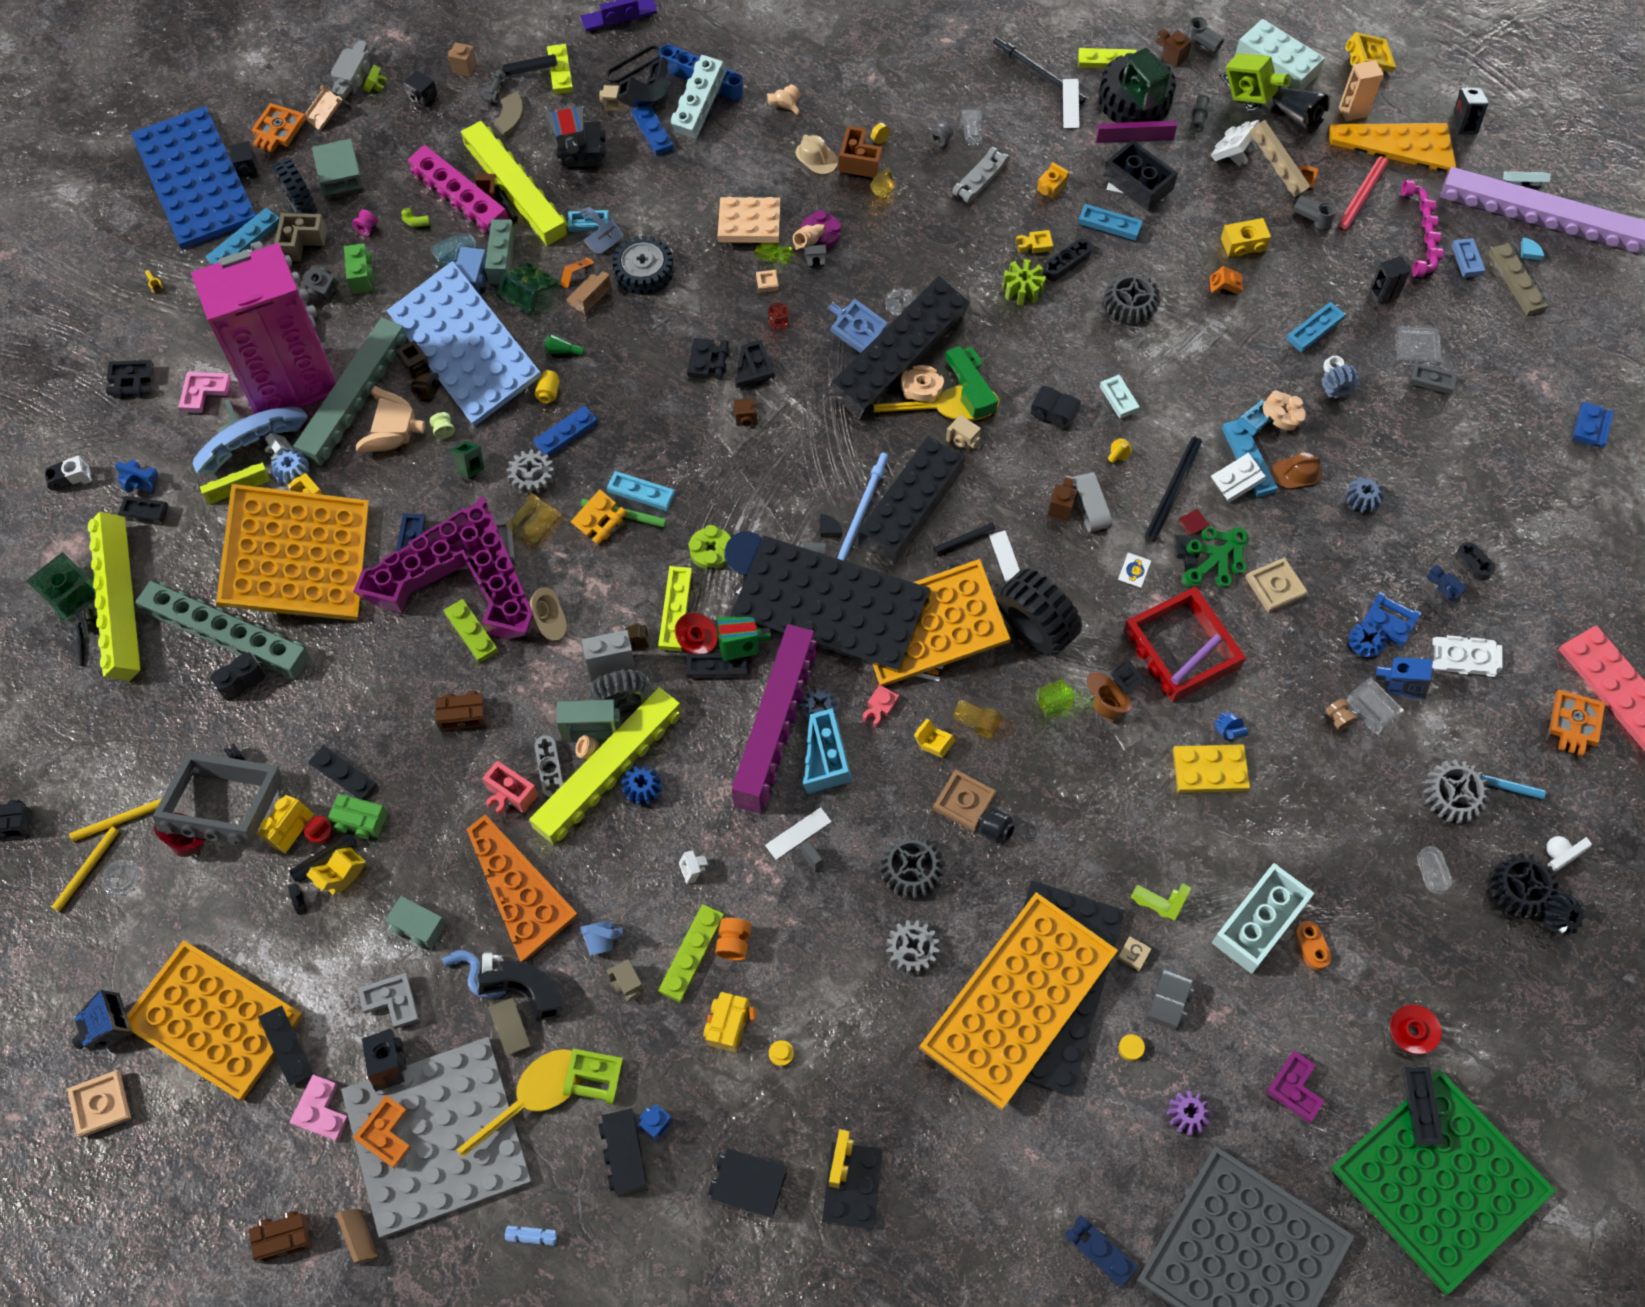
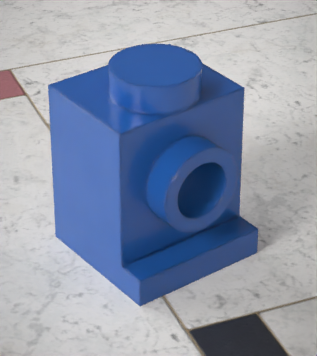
M655 1104L652 1108L648 1107L641 1114L639 1118L641 1122L637 1127L658 1143L673 1124V1120L668 1113Z

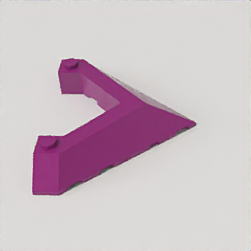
M484 496L477 499V503L466 509L464 507L448 517V520L442 524H437L408 542L409 545L398 552L395 550L381 559V563L370 569L368 567L363 570L353 591L354 594L379 608L402 613L410 593L467 565L489 604L482 621L487 634L506 639L526 635L533 617L532 610Z

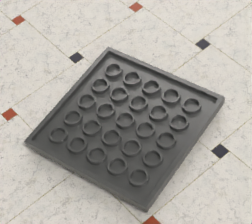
M1214 1146L1136 1282L1173 1307H1317L1355 1236L1228 1153Z

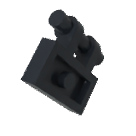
M694 338L687 376L709 379V373L711 372L715 373L714 377L716 379H722L727 367L725 361L729 356V342L722 340L720 346L715 347L714 340ZM718 357L717 361L712 363V358Z
M152 360L110 361L106 379L109 384H114V387H106L107 396L124 397V395H134L136 397L143 396V394H151L150 385L143 386V382H152L154 369ZM124 383H133V386H124Z

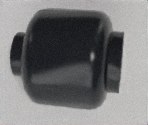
M994 808L990 809L987 813L983 812L978 819L980 834L994 843L1006 842L1013 835L1015 825L1013 824L1012 817Z

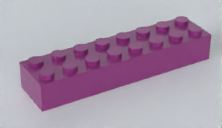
M789 624L786 626L732 786L733 805L736 808L761 814L763 807H767L771 795L769 788L770 785H775L777 779L776 767L782 764L784 757L783 745L789 742L791 731H789L790 724H794L798 713L796 710L797 703L801 704L804 696L803 685L808 683L811 670H809L810 663L814 664L817 656V651L815 650L817 640H814V631Z

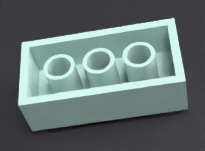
M1261 19L1239 40L1236 54L1271 56L1275 73L1289 74L1291 81L1288 87L1302 90L1320 74L1325 59L1322 55L1264 19Z
M1273 863L1218 932L1212 944L1252 974L1314 895V892Z

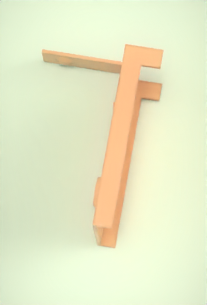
M323 85L320 87L322 91L305 113L306 120L319 131L322 130L343 100Z

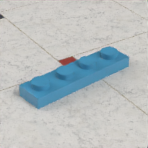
M265 208L205 256L207 261L213 265L218 263V260L222 257L250 249L251 243L262 240L278 227L280 218L268 208Z
M1238 420L1224 423L1222 431L1236 459L1238 460L1249 453L1266 476L1264 482L1251 489L1255 498L1276 493L1277 486L1251 434L1237 423Z

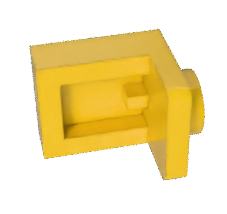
M926 719L914 734L922 750L942 758L956 741L952 734L935 728L929 719Z

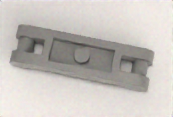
M991 147L987 155L970 173L954 186L952 194L957 197L961 196L965 202L971 203L1007 165L1010 156L1005 153L1001 154L997 148Z

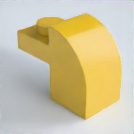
M351 847L337 849L327 865L311 867L307 876L317 888L322 891L328 890L332 895H335L346 889L358 877L367 862Z

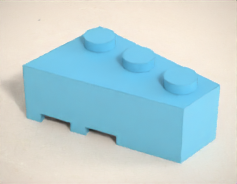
M833 708L810 714L807 738L808 748L805 758L806 768L805 777L803 778V786L807 794L853 782Z

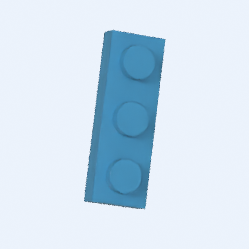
M1088 204L1084 205L1078 220L1080 225L1135 241L1143 220Z
M1329 302L1289 333L1286 340L1302 353L1344 320L1346 314L1332 302Z

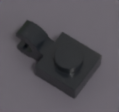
M1175 535L1174 537L1176 558H1183L1185 572L1189 569H1194L1193 565H1196V558H1199L1200 553L1190 554L1186 549L1187 544L1191 540H1198L1197 535ZM1191 544L1192 548L1197 550L1196 545Z

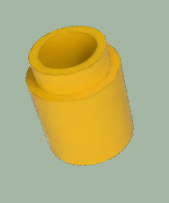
M549 370L542 372L535 391V396L540 402L550 403L556 400L560 383L557 373Z

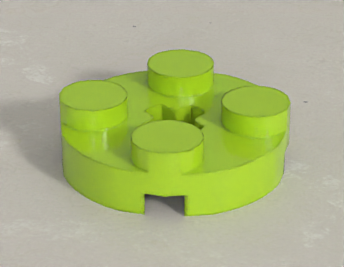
M708 525L697 531L688 544L692 561L703 569H707V567L718 569L725 566L724 549L731 538L730 535L714 525ZM708 545H715V551H706Z

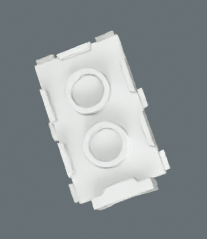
M1459 636L1433 638L1434 661L1432 668L1436 671L1495 677L1502 670V645H1497L1496 647L1495 640L1485 641L1486 639L1470 638L1468 640V638Z

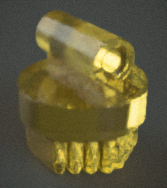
M890 168L884 169L883 173H877L870 184L872 192L878 195V197L887 196L895 188V181Z

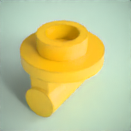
M1125 439L1115 440L1111 445V454L1108 460L1115 463L1117 459H1127L1132 453L1130 443Z

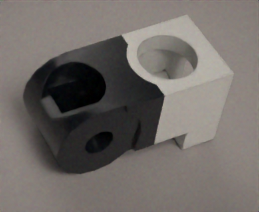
M79 455L49 466L44 472L47 488L53 491L63 490L67 486L79 482L83 484L92 482L89 465Z

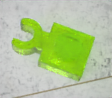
M780 242L758 243L754 251V257L771 262L778 258L780 262L785 264L789 262V256L785 254H793L791 247H781Z

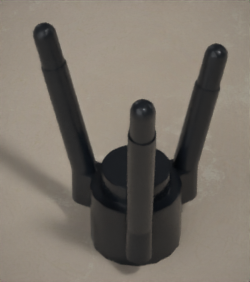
M89 608L80 609L75 613L78 662L80 666H83L82 631L85 639L88 640L89 632L95 629L98 616L94 615L93 610Z

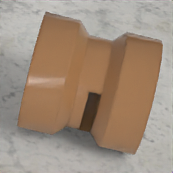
M1344 698L1335 701L1325 709L1328 716L1334 719V725L1339 731L1351 726L1358 720L1356 714L1348 709L1349 704Z

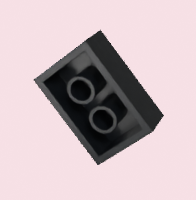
M1131 140L1106 161L1103 178L1148 211L1174 189L1178 172L1137 142Z

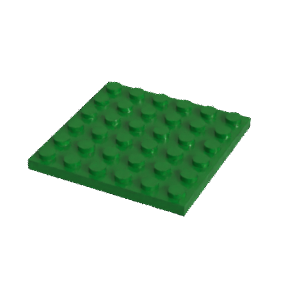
M1439 1069L1432 1075L1444 1145L1415 1147L1407 1099H1405L1330 1169L1446 1296L1556 1190Z

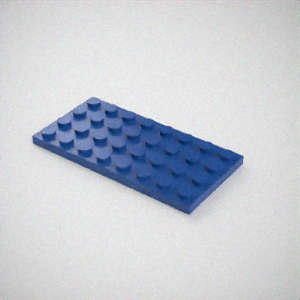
M206 106L131 132L181 249L243 227L256 216Z

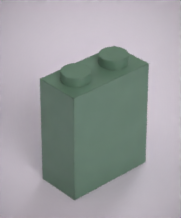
M351 139L312 147L318 179L324 196L364 188Z

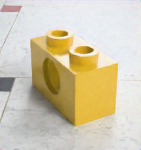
M1264 218L1224 225L1221 240L1228 257L1267 250L1271 239Z

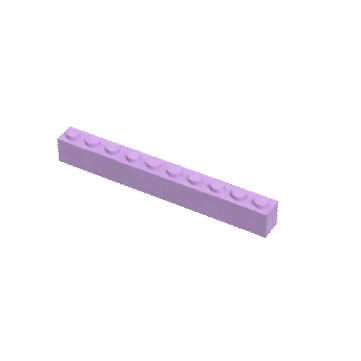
M1450 167L1444 181L1440 198L1638 254L1645 247V221L1455 167Z

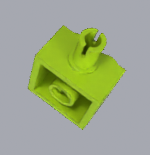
M1237 53L1225 67L1232 98L1237 101L1267 104L1279 90L1278 86L1288 87L1291 81L1289 74L1275 73L1271 56Z

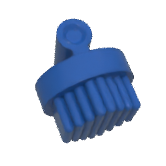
M1232 712L1221 713L1219 718L1215 720L1216 731L1225 740L1248 736L1249 732L1246 727H1243V720Z

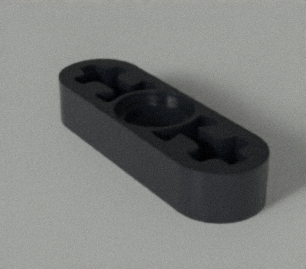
M1078 239L1047 260L1044 264L1043 276L1048 280H1057L1085 261L1091 255V242L1087 239ZM1070 257L1073 259V261L1064 262L1062 258Z

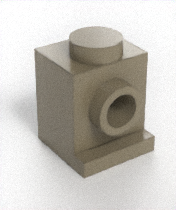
M629 959L606 970L618 996L623 994L627 1002L634 1001L640 997V993L644 989Z

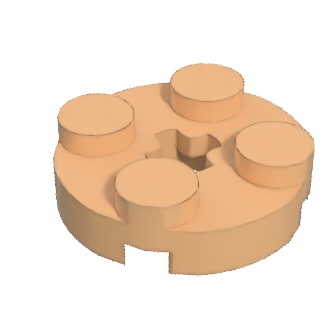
M917 365L913 366V370L908 372L906 370L902 374L901 389L906 399L932 403L936 401L943 390L944 379L942 375L940 377L937 374V370L933 367Z
M1275 390L1263 403L1265 416L1267 418L1270 416L1274 420L1273 424L1284 430H1294L1297 426L1299 427L1306 416L1302 406L1303 401L1298 396H1290Z

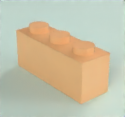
M1376 60L1353 65L1339 105L1345 121L1368 117L1384 76L1383 70L1379 67Z

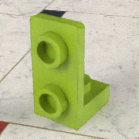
M1182 883L1179 891L1174 889L1169 899L1166 900L1137 885L1131 898L1140 906L1149 907L1157 911L1160 916L1175 921L1191 887Z

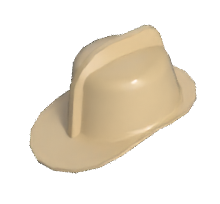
M806 134L803 136L801 144L796 149V157L817 174L823 175L833 172L838 165L835 153L826 146L825 141L817 135L808 136Z
M547 587L539 588L528 601L533 613L531 622L537 624L541 634L552 641L559 640L564 636L567 627L559 599L552 589Z

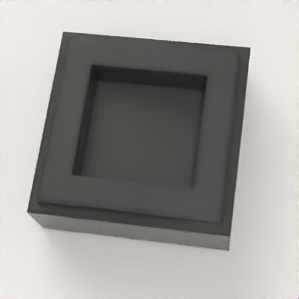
M807 841L802 845V854L816 872L823 866L822 857L812 843Z

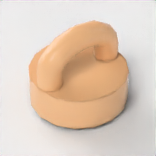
M587 735L581 736L576 744V755L582 759H589L599 749L598 741Z

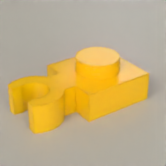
M1050 230L1030 232L1029 237L1024 235L1016 237V244H1023L1018 245V252L1020 253L1026 252L1028 249H1032V253L1053 251Z

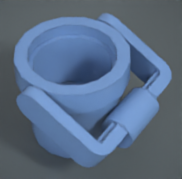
M611 920L580 927L589 955L613 950V939L620 938L623 935V928L612 925Z

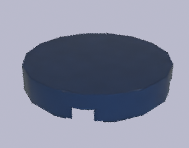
M742 531L733 535L728 540L724 549V560L727 566L739 575L747 576L762 538L750 531Z

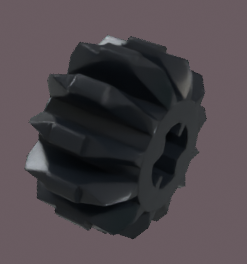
M1567 893L1552 895L1553 900L1546 901L1550 908L1543 911L1546 913L1543 921L1547 923V929L1563 936H1569L1572 933L1577 934L1578 927H1583L1582 920L1586 918L1583 916L1586 908L1582 906V900Z

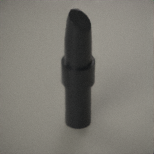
M504 190L498 191L497 196L502 203V207L505 208L510 220L516 223L517 216L512 203L508 200Z

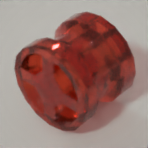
M777 302L771 304L768 308V322L774 329H783L788 325L789 311L785 304Z

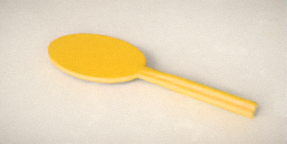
M962 385L943 391L937 397V400L932 403L920 401L873 405L874 412L937 409L942 415L954 420L959 415H962L969 421H973L993 414L991 413L976 419L972 418L960 401Z
M566 1049L551 1051L532 1062L519 1079L516 1091L517 1101L456 1149L458 1154L463 1158L524 1108L529 1111L541 1112L550 1110L566 1101L570 1096L563 1095L572 1051ZM575 1077L573 1084L580 1085L582 1079Z

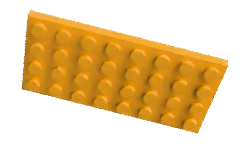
M1036 892L921 1043L919 1049L1002 1111L1118 950Z

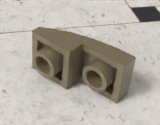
M513 998L488 1006L505 1055L530 1047Z

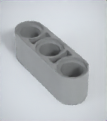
M1091 472L1073 476L1072 488L1077 489L1075 499L1088 532L1111 528V515L1095 473Z

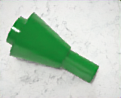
M551 334V337H546L544 349L548 350V354L574 353L583 355L584 347L572 345L570 342L554 334Z

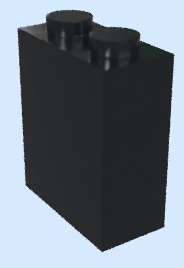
M727 1148L725 1155L721 1154L718 1160L717 1169L720 1170L717 1180H712L708 1195H712V1203L772 1222L786 1178L787 1166Z

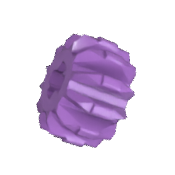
M1187 1091L1185 1097L1180 1092L1177 1093L1175 1096L1176 1100L1171 1099L1169 1102L1172 1109L1167 1111L1168 1116L1174 1117L1169 1122L1170 1125L1178 1124V1133H1181L1185 1128L1187 1136H1191L1193 1131L1198 1134L1202 1133V1126L1208 1127L1210 1124L1206 1118L1212 1115L1211 1111L1205 1110L1209 1105L1208 1101L1201 1103L1199 1101L1201 1094L1199 1093L1194 1098L1191 1091ZM1186 1109H1190V1113H1194L1192 1118L1187 1117L1188 1113L1185 1115L1184 1111Z

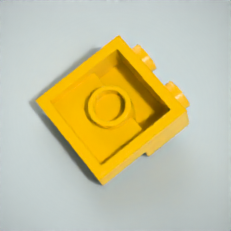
M1355 32L1347 41L1345 49L1351 55L1350 64L1352 66L1376 60L1379 67L1385 72L1392 73L1396 69L1387 39Z

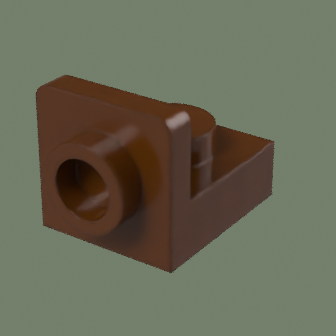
M755 398L734 400L736 426L758 424Z

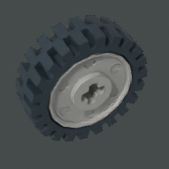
M635 236L634 241L629 238L626 240V244L622 242L620 248H616L615 254H613L612 263L615 279L619 285L621 284V288L627 289L629 293H633L635 290L636 295H640L641 291L644 292V295H649L648 291L651 290L652 294L657 292V288L660 291L664 289V285L667 286L669 280L673 277L674 263L670 248L668 249L666 243H662V240L658 239L655 241V237L650 236L649 240H647V236H642V239L639 240V237Z

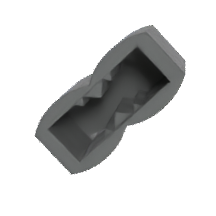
M1163 970L1146 1020L1172 1030H1176L1178 1025L1183 1026L1187 1011L1183 1010L1185 1002H1191L1195 990L1191 988L1192 980Z

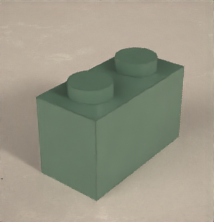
M402 896L399 897L385 919L386 924L390 928L388 930L390 933L399 938L404 935L410 939L409 942L420 949L425 946L430 950L447 925L441 916Z

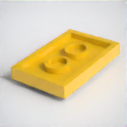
M1244 745L1174 746L1173 758L1178 793L1249 791L1250 784Z

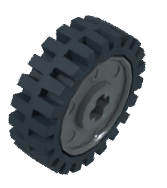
M286 158L271 165L275 178L293 212L317 214V208L310 195V191L306 187V183L303 181L293 161L290 158Z

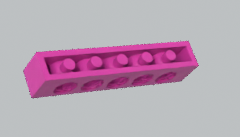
M425 144L408 159L411 166L410 171L416 178L421 177L427 187L430 189L434 188L442 199L445 200L447 198L453 208L457 211L459 209L463 211L464 216L469 221L474 220L483 232L487 231L490 233L491 219L510 220L505 208Z

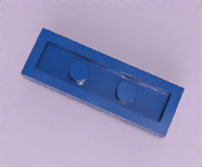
M650 104L631 110L632 117L656 156L674 149L671 139Z
M584 405L535 438L533 443L543 455L547 454L550 457L597 425L598 420Z

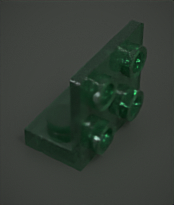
M525 263L502 272L498 294L530 313L535 311L538 294L558 286L559 281L553 278L551 274L539 270L534 264Z

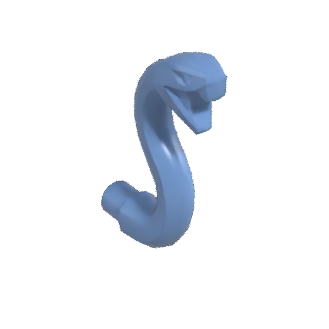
M457 950L450 953L451 955L442 958L445 967L452 964L456 965L460 962L470 963L468 986L476 996L497 999L506 994V990L482 995L477 994L476 982L477 975L480 973V962L473 953L467 950Z

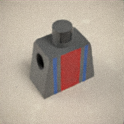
M583 106L545 113L548 130L557 148L560 150L567 149V152L570 154L578 152V146L586 143Z

